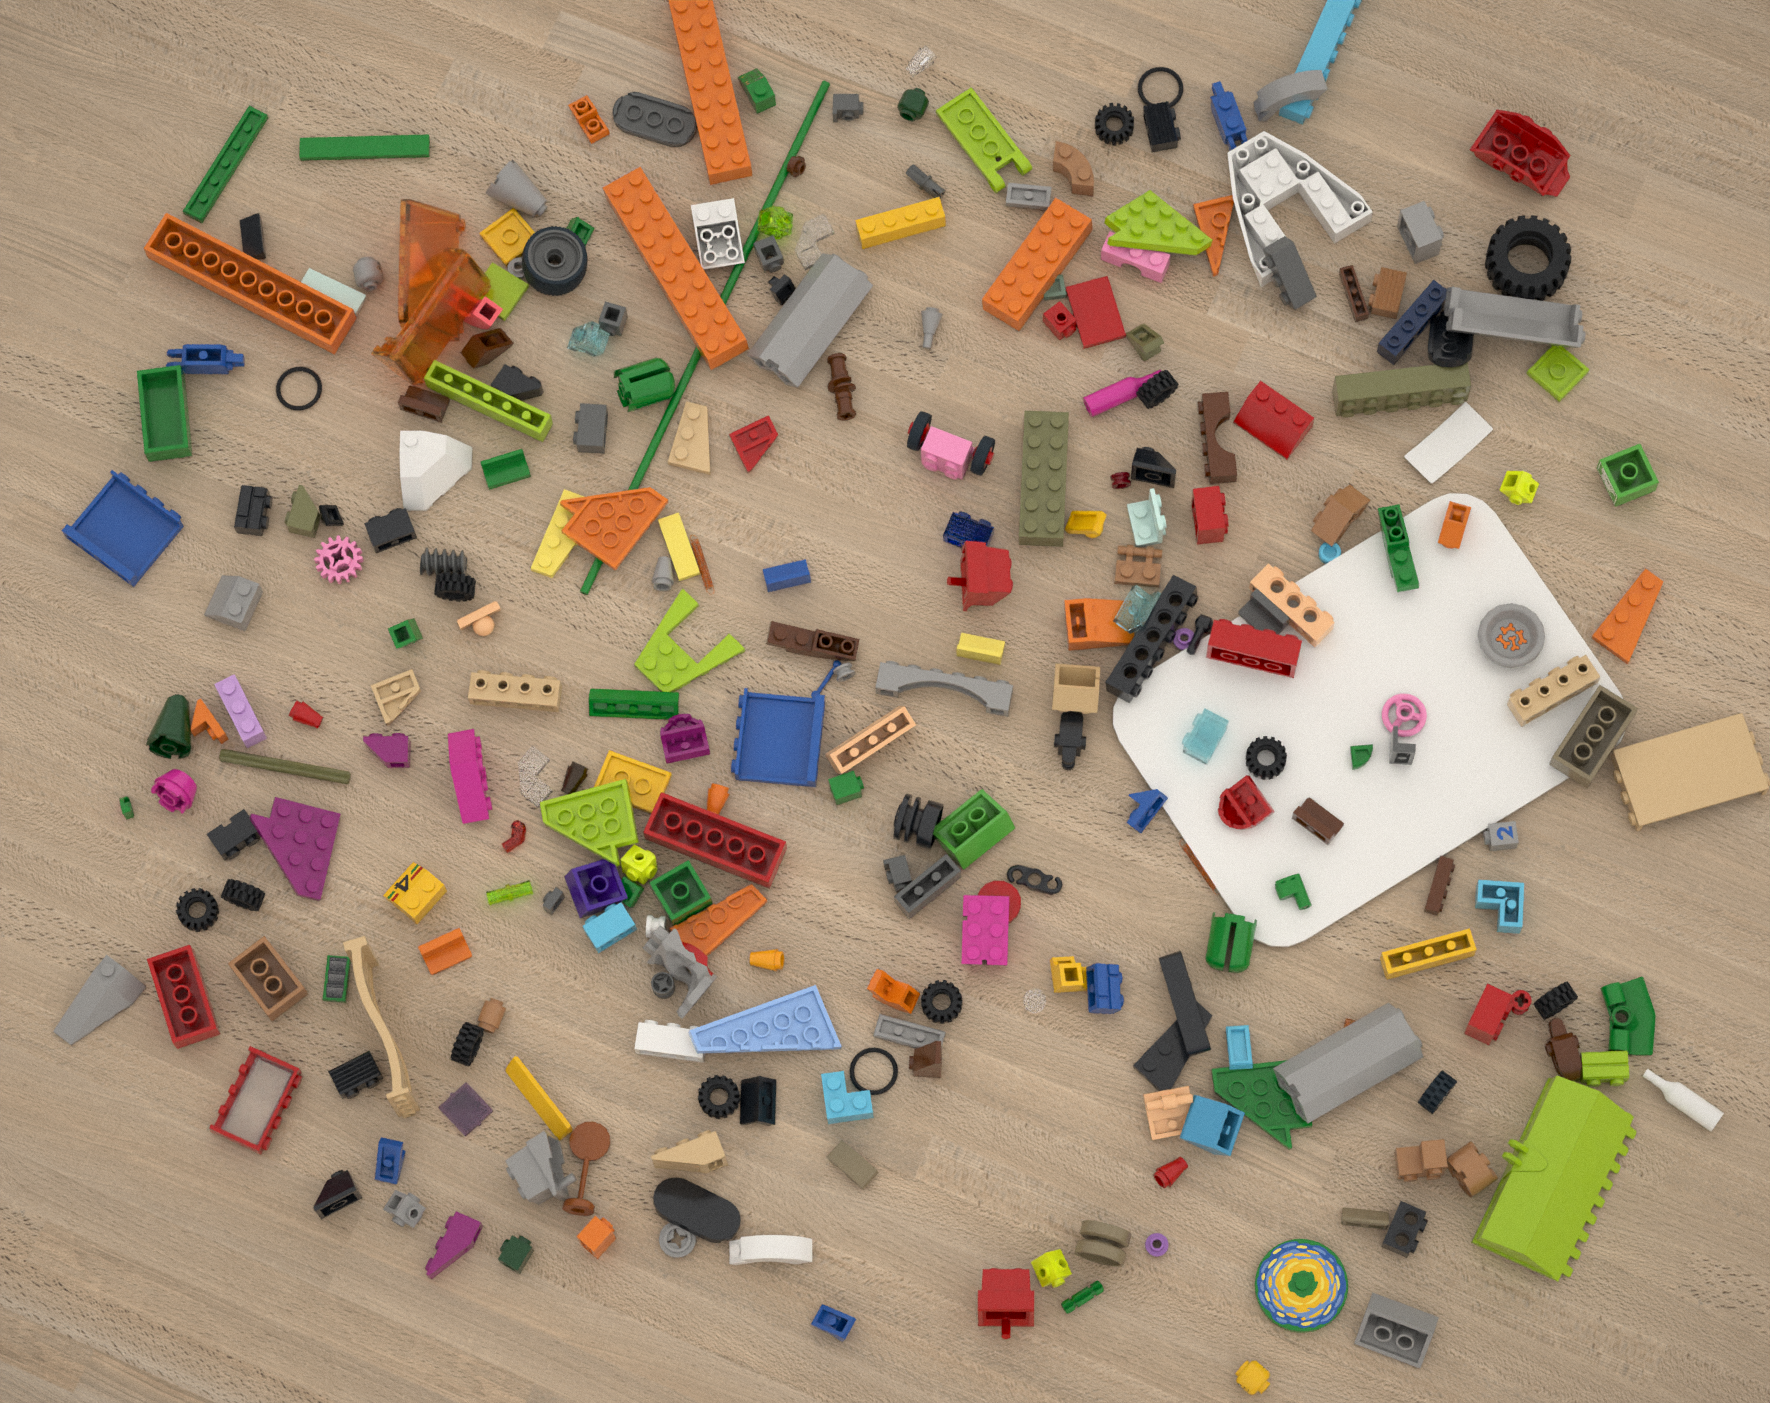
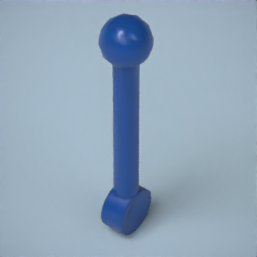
M835 660L833 662L832 669L825 677L817 691H813L811 693L812 698H815L816 694L820 695L821 691L834 674L833 670L841 665V662L839 660Z

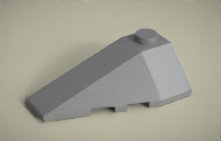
M106 955L92 972L53 1032L72 1046L93 1032L96 1027L105 1021L114 1018V1015L123 1009L132 1006L146 986L124 967Z

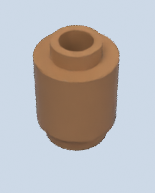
M493 998L490 1001L484 1002L477 1022H479L478 1026L484 1028L485 1032L494 1034L495 1030L499 1029L506 1008L503 1007V1002Z

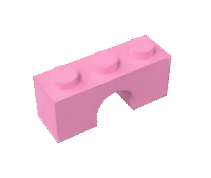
M1109 231L1101 250V260L1121 267L1123 263L1133 265L1141 271L1142 276L1162 283L1170 265V254L1161 251L1109 246L1107 244L1108 238L1115 234Z

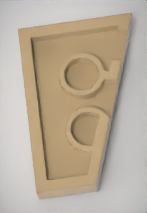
M686 401L668 459L669 465L711 475L707 406Z

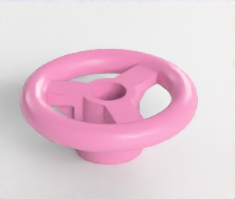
M1411 694L1394 695L1383 706L1382 721L1391 733L1393 726H1398L1399 728L1403 722L1410 720L1419 721L1410 730L1398 729V736L1409 737L1417 734L1426 723L1427 712L1424 704ZM1402 700H1407L1414 703L1418 707L1420 713H1414L1413 706L1406 702L1403 703ZM1395 703L1397 719L1391 724L1388 713L1390 707ZM1403 711L1407 712V713H1408V716H1407V717L1402 716V715H1401V712H1403Z

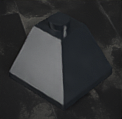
M1137 448L1132 462L1131 479L1174 488L1176 469L1153 448Z
M339 1170L331 1175V1179L326 1181L313 1206L321 1220L362 1199L348 1170Z

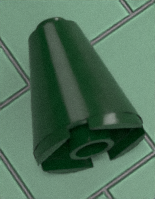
M175 694L167 698L147 738L146 746L149 745V751L157 756L171 759L172 755H179L178 759H183L191 753L189 701L183 695Z

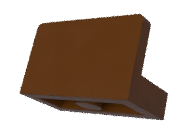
M410 385L405 396L400 395L398 405L402 411L442 423L450 399L446 396Z
M1307 798L1301 807L1298 806L1292 816L1293 820L1327 845L1331 843L1344 826L1341 820L1311 798Z

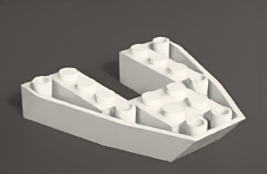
M1265 131L1227 153L1234 204L1249 258L1261 287L1273 281L1271 278L1273 275L1272 270L1264 262V257L1266 256L1263 248L1285 236L1268 212L1274 206L1299 192L1334 244L1371 222L1373 212L1358 192L1307 154Z

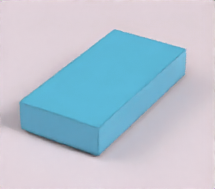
M1249 1025L1226 1026L1229 1069L1253 1068Z

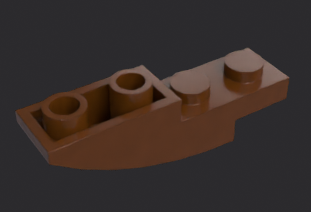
M771 621L766 644L784 648L786 652L805 656L855 661L860 639L819 629L812 631Z

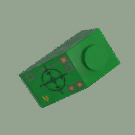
M757 68L738 77L756 114L776 105L775 94L766 77Z

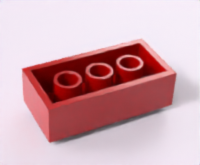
M1219 619V621L1214 620L1206 658L1294 678L1302 640H1299L1295 635L1286 634L1282 636L1276 634L1273 630H1256L1248 624H1241L1239 626L1232 624L1227 619Z
M189 944L148 958L149 969L174 1046L179 1049L220 1035L221 1033L200 966L192 946Z

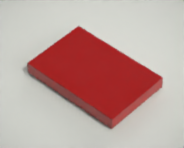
M1108 276L1065 287L1073 316L1077 320V329L1084 349L1126 338Z

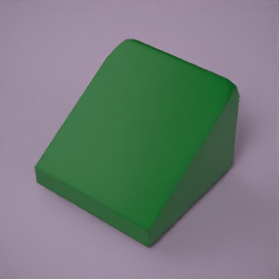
M575 217L570 220L566 229L576 233L586 246L595 228L579 217Z

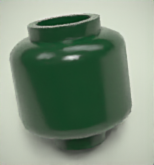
M919 88L905 90L897 106L900 116L911 122L921 119L929 105V100L925 96L926 93Z

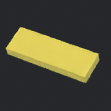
M679 513L658 519L679 581L700 575Z

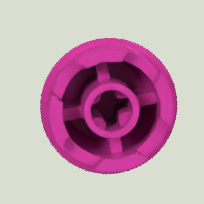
M172 769L156 778L151 788L152 794L156 793L160 798L158 803L170 812L179 810L181 814L186 809L192 807L197 791L194 780L178 769Z

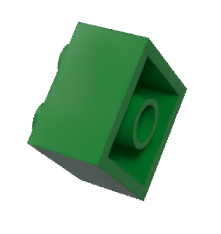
M689 860L649 882L652 892L673 926L713 905L709 893Z

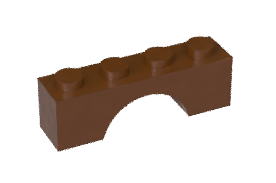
M1228 391L1202 394L1201 401L1197 402L1198 414L1203 415V422H1200V434L1205 435V443H1202V454L1207 456L1208 463L1204 464L1205 477H1209L1210 484L1236 482L1235 454L1224 450L1218 444L1215 437L1218 427L1230 420Z

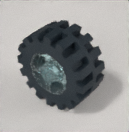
M1442 1070L1422 1094L1418 1104L1433 1114L1446 1099L1457 1081Z

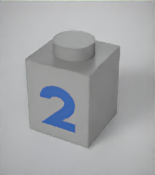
M1516 821L1488 824L1486 831L1483 832L1484 844L1489 845V851L1517 848L1519 841Z

